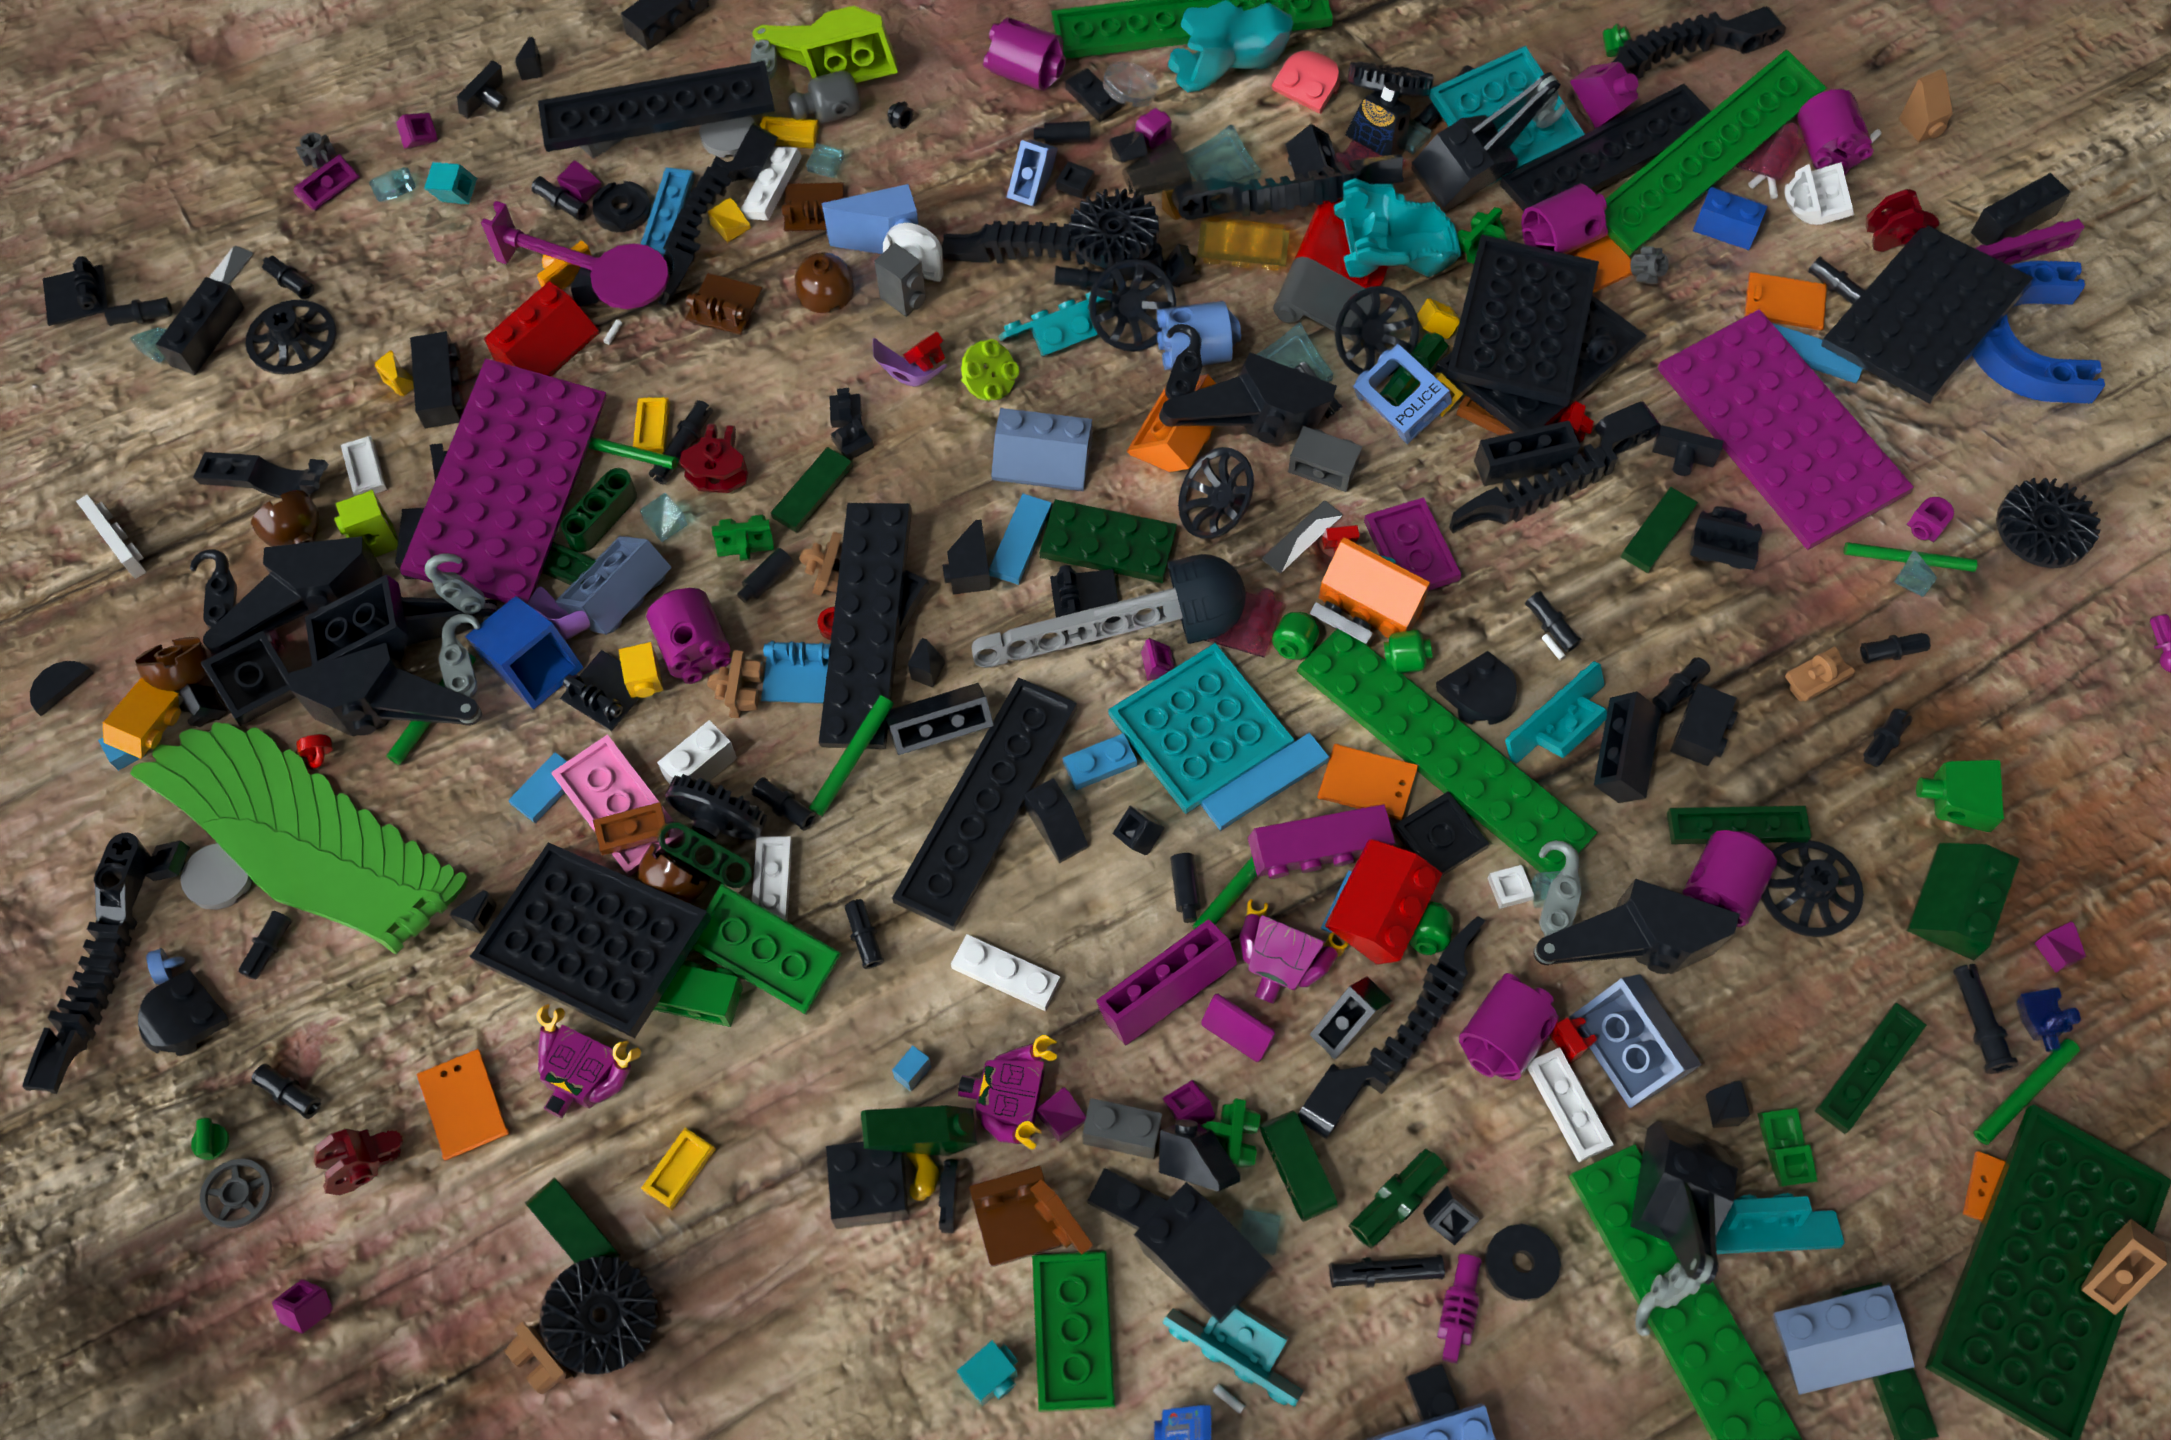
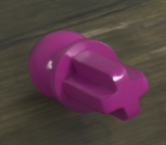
M2161 614L2150 619V624L2158 643L2154 645V648L2163 649V653L2160 656V664L2163 669L2171 673V620L2168 614Z

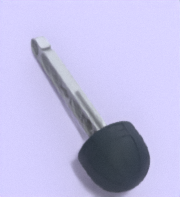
M1199 554L1170 561L1167 563L1173 588L1010 629L1002 635L998 632L977 638L971 646L973 660L979 667H994L1006 664L1008 660H1021L1181 619L1188 644L1211 639L1229 631L1240 619L1246 601L1245 586L1238 571L1220 557ZM1142 609H1152V611L1148 614H1137ZM1120 617V620L1114 623L1105 622L1108 618ZM1057 633V636L1054 638H1042L1045 634ZM1016 641L1026 642L1024 645L1020 647L1011 646V644ZM984 649L995 650L988 655L979 654Z

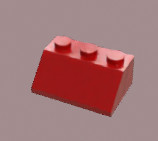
M548 281L486 335L484 340L493 360L552 376L599 334V330L570 295Z
M1370 839L1367 841L1325 927L1376 965L1398 962L1401 960L1443 873L1416 853Z

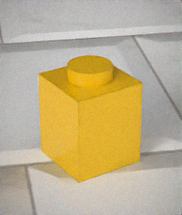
M651 642L618 649L624 684L631 698H645L652 696L656 692L664 691L658 657Z

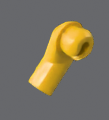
M908 1153V1158L917 1169L914 1183L910 1185L909 1192L913 1199L923 1201L935 1192L939 1178V1169L929 1154Z

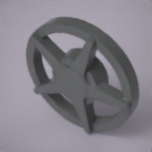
M234 1159L219 1165L208 1175L201 1188L200 1206L203 1214L209 1221L223 1228H239L253 1222L261 1216L270 1201L272 1194L270 1176L262 1166L248 1159ZM239 1166L256 1169L260 1173L261 1178L249 1183L241 1178ZM232 1168L231 1179L227 1180L220 1189H210L214 1181L223 1172ZM264 1184L262 1199L255 1208L250 1201L253 1191ZM208 1195L219 1197L220 1201L224 1204L218 1219L209 1209ZM245 1207L251 1212L242 1219L226 1221L234 1209Z

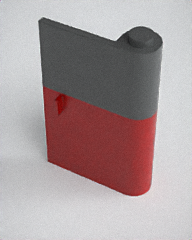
M1339 198L1336 202L1331 203L1329 200L1323 201V204H1319L1315 210L1273 307L1274 313L1283 322H1296L1305 315L1335 331L1338 315L1350 297L1360 290L1381 286L1389 266H1379L1377 270L1361 278L1349 277L1344 263V257L1350 254L1344 221L1338 218L1334 212V205L1343 201ZM1371 295L1363 297L1356 302L1366 315L1371 310ZM1351 309L1345 317L1344 327H1351L1358 318ZM1342 334V336L1353 341L1351 335Z

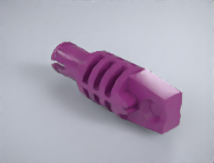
M1458 1255L1453 1286L1446 1290L1437 1338L1445 1340L1442 1360L1454 1364L1458 1363L1461 1344L1471 1345L1480 1301L1479 1295L1475 1291L1482 1260L1472 1255Z

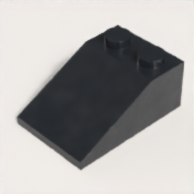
M1187 1182L1134 1233L1144 1255L1220 1324L1273 1270L1268 1261L1216 1207Z

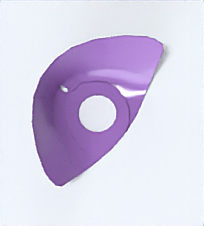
M873 338V357L889 375L908 386L924 385L948 366V364H944L936 370L924 372L917 364L912 363L909 365L905 358L893 352L876 338Z
M541 586L535 590L528 601L529 606L554 624L565 640L589 629L591 626L584 611L581 610L568 614L555 603L556 600Z

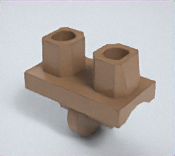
M833 531L824 554L821 552L822 545L814 543L812 549H804L800 553L799 560L806 566V574L813 575L815 569H819L812 591L813 594L821 596L824 590L837 593L839 571L832 569L834 563L840 565L842 542H840L842 534Z
M1833 647L1787 672L1785 678L1791 684L1789 689L1798 701L1807 702L1852 677L1856 671L1844 662L1839 650Z
M733 650L730 673L729 668L720 667L719 674H713L708 677L707 686L715 691V699L724 700L725 697V706L730 708V718H740L741 711L758 710V689L745 688V682L762 681L764 672L762 661L746 659L743 651Z
M522 1321L514 1329L518 1336L513 1339L504 1353L520 1368L533 1356L538 1359L541 1364L526 1377L537 1393L544 1394L557 1383L567 1385L574 1378L568 1368L552 1356L543 1338L533 1326L528 1327Z

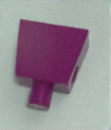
M1620 62L1589 66L1570 80L1595 128L1607 122L1638 99L1636 91L1639 85L1638 78L1634 74H1627Z

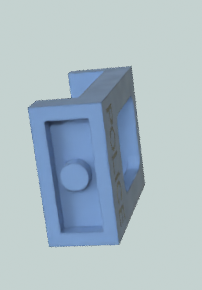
M1399 344L1392 350L1388 349L1383 352L1378 359V363L1369 371L1362 372L1353 386L1357 398L1360 401L1364 399L1397 430L1399 437L1406 444L1410 443L1452 403L1450 390ZM1401 364L1420 382V386L1401 405L1395 407L1383 398L1375 388Z

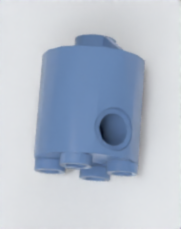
M1224 301L1157 309L1159 328L1162 327V332H1157V342L1159 350H1165L1162 353L1164 370H1172L1177 356L1190 343V338L1185 333L1177 332L1171 338L1166 336L1168 330L1177 324L1189 325L1200 334L1202 339L1200 349L1202 365L1231 362L1232 347L1236 342L1241 341V329L1239 319L1227 308Z

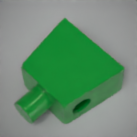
M2000 760L1948 761L1938 769L1933 779L1923 777L1918 779L1916 785L1917 797L1934 799L1935 816L1940 820L1984 832H1992L2004 819Z

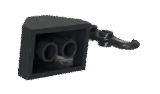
M1186 324L1174 325L1166 334L1168 338H1171L1175 333L1181 332L1190 338L1189 346L1177 356L1165 387V394L1169 400L1163 404L1159 418L1166 426H1244L1249 435L1258 438L1264 443H1272L1278 446L1297 439L1303 426L1316 429L1333 400L1337 388L1336 385L1249 352L1237 377L1195 391L1202 371L1200 353L1202 339L1195 328Z
M362 536L265 547L263 565L269 574L238 604H236L237 584L229 570L228 558L223 552L216 549H207L197 554L190 565V570L196 571L198 565L206 559H213L216 562L215 570L205 586L203 613L204 622L210 628L203 637V643L214 655L261 631L268 633L305 614H311L383 576L381 565Z

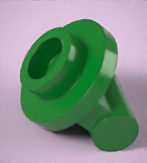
M1617 23L1612 29L1608 28L1603 31L1607 57L1616 56L1619 46H1624L1625 41L1632 39L1626 26L1621 27Z
M211 1118L197 1119L196 1132L191 1140L193 1153L203 1160H213L220 1157L229 1145L230 1137L228 1131L223 1126L212 1123Z

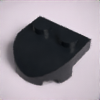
M1717 506L1711 513L1702 511L1691 536L1690 555L1703 561L1729 564L1737 569L1754 570L1758 561V543L1763 533L1759 523L1753 526L1746 521L1747 514L1737 509Z
M1486 651L1436 682L1437 692L1457 708L1458 718L1468 724H1473V720H1487L1489 725H1493L1507 719L1516 709L1517 685L1515 676L1509 667L1489 651Z
M190 969L153 988L143 999L138 1013L139 1034L145 1046L155 1053L160 1051L175 1052L177 1056L197 1051V1042L229 1025L227 1015Z

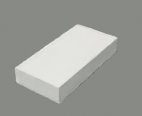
M368 436L341 444L354 496L373 490L375 494L386 491L384 476L372 437Z

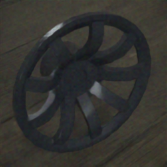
M1138 259L1116 262L1106 268L1093 284L1088 304L1089 316L1097 334L1109 345L1124 351L1144 350L1157 343V333L1150 339L1142 342L1138 321L1141 319L1156 332H1162V327L1159 328L1158 322L1146 314V310L1176 307L1175 291L1166 274L1154 264ZM1136 267L1133 281L1129 287H1126L1119 269ZM1144 269L1151 271L1158 277L1146 288L1138 289L1142 281ZM1111 274L1118 286V290L1114 294L1100 289L1104 281ZM1164 285L1168 301H1147V296ZM1097 296L1109 300L1111 309L1097 315ZM1116 316L1118 318L1117 325L1112 335L1109 336L1103 330L1100 322ZM1126 323H1129L1132 329L1134 344L1118 341Z
M1384 286L1368 287L1351 296L1341 309L1335 326V343L1339 356L1344 364L1358 375L1374 367L1375 350L1381 355L1388 350L1385 347L1386 343L1394 346L1399 344L1408 353H1412L1417 346L1419 338L1418 317L1411 302L1401 292ZM1380 294L1393 297L1391 305L1384 312L1378 314L1381 304ZM1371 295V310L1366 315L1356 302L1363 297ZM1402 304L1409 318L1388 323L1387 320ZM1351 309L1358 318L1351 327H1344L1345 317ZM1411 326L1409 343L1389 335L1390 331ZM1342 334L1351 335L1356 343L1347 352L1343 345ZM1363 348L1366 352L1364 369L1357 366L1351 360ZM1401 364L1389 376L1396 373Z
M307 300L284 301L269 307L255 318L246 334V350L250 359L264 371L282 375L299 373L314 367L330 353L337 336L336 325L328 310L315 302ZM293 306L307 307L309 310L305 315L299 317L296 316ZM317 312L326 320L321 324L307 323L316 316ZM260 323H265L269 331L263 335H254ZM328 330L326 341H319L306 333H321ZM302 340L306 344L321 350L311 359H308L299 341ZM269 341L267 348L262 353L256 354L253 343H266ZM279 345L278 364L275 366L266 363L265 360L273 355ZM292 345L302 363L287 366L288 346Z
M1227 447L1213 449L1201 456L1186 474L1179 493L1178 509L1183 526L1193 536L1201 539L1221 537L1233 529L1244 516L1253 494L1254 475L1248 459L1241 452ZM1216 457H1220V478L1215 474L1210 465V460ZM1230 457H1234L1240 463L1231 470L1229 475L1228 460ZM1201 468L1212 483L1211 487L1193 480ZM1245 470L1247 486H1237V477ZM1189 487L1207 494V498H1198L1187 502ZM1208 507L1196 515L1193 522L1190 521L1187 513L1189 510ZM1224 514L1232 519L1227 525L1219 529L1218 521L1221 515ZM1211 516L1210 531L1199 530L1202 521Z
M1812 840L1808 842H1787L1772 851L1777 859V866L1783 871L1794 875V877L1787 879L1770 878L1761 897L1765 908L1777 922L1795 933L1809 937L1831 936L1842 932L1853 923L1859 915L1863 904V886L1857 870L1841 852L1829 845ZM1798 848L1802 866H1795L1787 862L1782 857V854ZM1808 848L1820 850L1827 853L1828 856L1825 860L1816 859L1811 861ZM1836 859L1845 867L1850 876L1839 878L1838 871L1832 865ZM1854 885V903L1843 899L1838 895L1835 888ZM1768 888H1794L1795 891L1781 902L1774 904ZM1802 898L1805 902L1798 923L1781 913ZM1829 899L1837 907L1849 911L1848 915L1839 923H1836L1831 915ZM1815 904H1818L1821 918L1827 927H1808L1809 918Z

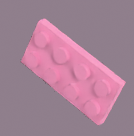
M608 734L551 772L594 832L593 820L659 802ZM663 807L666 823L674 822ZM679 828L668 830L670 837L666 838L665 842L668 846L673 847L683 840L682 831ZM655 841L614 852L611 855L626 875L630 877L639 870V864L652 843H659ZM661 846L657 849L661 853L666 852Z

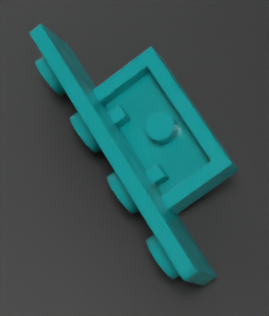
M1091 292L1085 294L1087 300L1076 303L1075 299L1068 300L1059 304V310L1049 314L1047 309L1031 315L1032 321L1023 325L1020 320L1005 325V332L998 336L1000 342L1031 330L1040 354L1043 357L1098 335L1089 316L1088 304ZM1097 296L1096 304L1106 301V299Z
M1593 661L1588 667L1580 671L1571 682L1559 690L1540 709L1536 710L1521 726L1510 733L1505 740L1510 761L1517 764L1537 745L1564 758L1606 721V708L1589 700L1605 685L1600 663Z
M1790 1193L1779 1194L1773 1198H1757L1755 1195L1738 1197L1734 1200L1716 1235L1717 1254L1839 1249L1844 1245L1843 1235L1835 1211H1812L1808 1196L1795 1197Z
M1239 1305L1221 1324L1211 1316L1206 1327H1203L1174 1308L1166 1315L1163 1324L1169 1327L1170 1334L1183 1342L1191 1341L1202 1348L1201 1352L1204 1356L1216 1363H1221V1361L1235 1369L1234 1373L1241 1380L1249 1384H1254L1255 1382L1268 1390L1267 1394L1274 1401L1282 1405L1289 1403L1294 1407L1296 1406L1304 1392L1303 1389L1271 1370L1289 1338L1287 1335Z

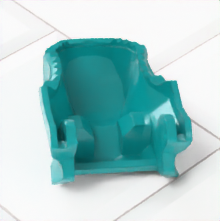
M1227 0L1209 8H1187L1181 20V28L1191 36L1187 44L1188 47L1199 52L1192 54L1187 49L1175 48L1170 54L1167 66L1177 74V84L1187 93L1207 88L1219 80L1230 68L1265 69L1276 62L1283 53L1292 31V17L1269 2L1243 11L1242 7H1235Z
M1352 179L1343 184V201L1334 205V212L1338 218L1344 221L1350 254L1344 257V263L1349 277L1361 278L1371 274L1379 266L1404 265L1420 274L1431 277L1451 266L1461 256L1455 225L1435 202L1419 203L1405 200L1403 194L1395 191L1393 184H1369L1359 179Z

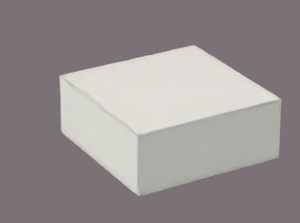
M1522 865L1492 872L1488 876V881L1499 909L1532 901L1534 893Z

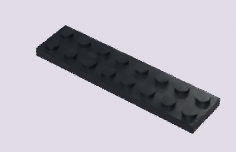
M765 61L538 100L543 143L546 152L775 112Z
M1682 84L1503 176L1500 186L1523 211L1580 183L1596 192L1646 166L1710 113L1711 110L1685 84Z
M847 503L819 735L821 747L847 748L879 696L882 695L890 701L892 699L912 515L910 503ZM886 718L866 749H886L888 736Z
M1018 677L993 721L994 726L988 729L893 895V903L952 931L956 929L1025 804L1024 794L1034 788L1077 710L1076 702Z

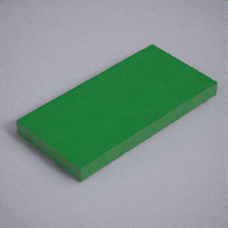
M721 884L705 910L712 916V919L694 945L693 950L807 1015L842 953Z
M1106 1251L1085 1252L1084 1254L1032 1255L1038 1412L1115 1408Z

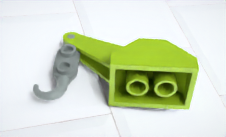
M856 6L826 12L812 25H760L752 32L756 43L751 50V63L765 61L769 83L777 70V55L807 67L812 79L837 71H847L853 76L855 83L898 73L897 60L882 16Z

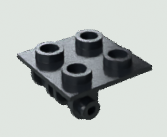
M80 256L73 262V269L75 271L43 278L47 324L49 326L104 313V308L108 307L102 264L93 266L88 258Z
M1063 565L1059 568L1057 576H1050L1056 618L1118 602L1113 569L1076 573L1072 566ZM1111 617L1105 622L1114 623L1120 620V617Z
M603 650L596 655L580 675L573 676L569 674L565 677L563 685L566 687V692L560 697L562 701L611 732L640 698H631L624 684L621 662Z

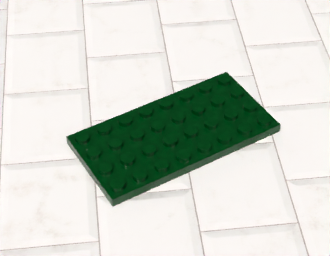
M2036 1105L2027 1107L1925 1368L2050 1440H2080L2128 1306L2127 1303L2115 1315L2084 1293L2081 1287L2104 1246L2130 1219L2151 1234L2154 1233L2171 1185V1179Z

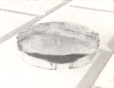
M1128 62L1112 63L1107 67L1103 77V87L1113 99L1123 104L1126 101L1132 102L1134 107L1151 104L1159 88L1157 80L1149 71Z

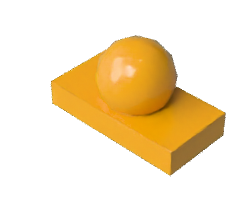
M582 240L570 248L592 256L589 246ZM543 254L542 265L544 269L537 274V278L541 287L550 281L563 290L574 281L581 267Z

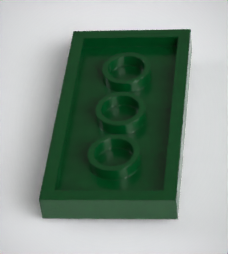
M1055 499L1039 551L1040 558L1095 570L1113 569L1114 574L1163 584L1168 566L1167 562H1169L1177 532V524Z

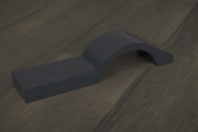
M204 452L193 478L201 485L254 488L267 495L281 498L279 495L292 490H304L307 495L318 491L319 481L329 464L326 460L310 459L308 463L309 469L290 470L272 464L259 455Z

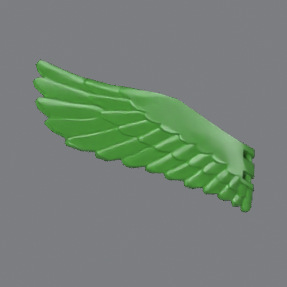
M215 722L210 732L192 728L185 730L179 735L182 745L171 746L161 744L153 749L152 754L156 762L137 764L133 766L130 772L134 778L165 797L191 817L244 870L249 878L273 900L357 930L381 943L394 954H397L404 948L403 943L410 936L415 938L431 923L429 919L436 912L442 914L447 909V906L466 888L468 883L465 873L459 872L455 875V871L450 864L441 867L437 858L431 853H427L424 856L415 841L412 840L404 843L399 830L393 825L388 824L381 827L370 811L366 809L358 810L347 795L339 793L336 796L329 781L322 774L315 773L310 775L304 760L291 749L285 750L282 753L274 740L257 727L243 732L228 723Z

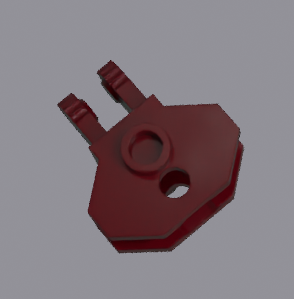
M1904 189L1887 196L1866 216L1867 232L1874 233L1872 240L1873 250L1884 252L1900 245H1906L1920 228H1926L1928 225L1936 229L1940 224V220L1933 213L1922 210L1916 191Z
M708 424L705 437H700L699 443L682 451L680 465L685 469V479L698 491L730 493L747 484L749 474L744 456L734 448L736 427L727 425L724 439L717 438L718 430L716 424ZM714 478L720 480V482L712 484L710 480Z
M343 1129L327 1136L315 1146L314 1153L316 1168L327 1169L323 1185L325 1193L340 1196L370 1182L377 1176L380 1166L388 1164L389 1161L397 1160V1157H400V1147L403 1143L400 1133L392 1129L391 1131L387 1130L386 1133L381 1132L370 1136L368 1129L362 1131Z

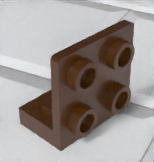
M1041 1165L969 1186L991 1267L1061 1246V1242L1052 1232L1057 1227L1053 1220L1047 1223L1034 1207L1038 1200L1030 1188L1041 1179L1045 1182Z

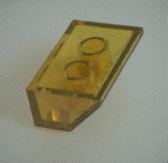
M1211 216L1204 217L1201 220L1197 257L1203 258V263L1219 265L1221 260L1233 261L1232 266L1249 268L1250 263L1262 264V269L1279 271L1280 266L1286 267L1291 225Z

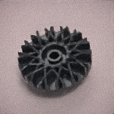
M1358 61L1351 62L1347 80L1352 85L1374 90V92H1382L1386 82L1396 83L1401 87L1398 97L1401 98L1402 95L1429 96L1433 87L1434 76L1433 74L1409 69L1408 67H1392L1391 64L1377 65L1374 62L1365 63Z
M1125 188L1121 193L1118 189H1115V196H1108L1107 189H1104L1103 195L1096 192V200L1091 201L1090 197L1086 196V201H1080V210L1074 207V214H1071V222H1069L1071 244L1081 258L1101 267L1108 268L1114 263L1123 260H1142L1154 249L1159 238L1158 215H1156L1155 206H1152L1151 201L1145 204L1144 196H1138L1137 192H1134L1133 198L1128 197L1127 189Z
M2032 478L2030 482L2025 480L2020 487L2016 485L2010 490L1998 508L1996 524L2003 542L2018 557L2037 566L2062 568L2079 562L2092 549L2101 531L2096 529L2101 521L2100 518L2096 517L2098 512L2090 513L2089 511L2093 502L2085 501L2086 495H2083L2080 499L2074 496L2077 487L2069 489L2068 483H2064L2061 488L2054 486L2057 481L2056 478L2052 479L2051 482L2047 478H2043L2039 484H2036V479Z
M685 774L681 777L678 775L674 776L665 793L667 802L675 810L694 821L692 829L708 838L717 839L719 833L738 839L755 840L760 837L767 822V815L759 810V806L750 805V801L744 800L742 795L739 798L730 797V790H726L722 785L716 789L709 781L707 782L702 778L696 780Z
M591 1257L567 1267L553 1280L541 1304L540 1329L547 1349L559 1363L578 1373L599 1375L626 1367L627 1364L634 1362L640 1353L645 1351L646 1344L651 1341L652 1330L656 1329L657 1324L654 1321L658 1317V1313H655L657 1299L653 1298L652 1295L654 1289L649 1287L646 1282L648 1278L640 1274V1269L633 1268L629 1265L628 1261H621L620 1258ZM596 1308H601L604 1311L605 1318L601 1323L593 1319V1312Z

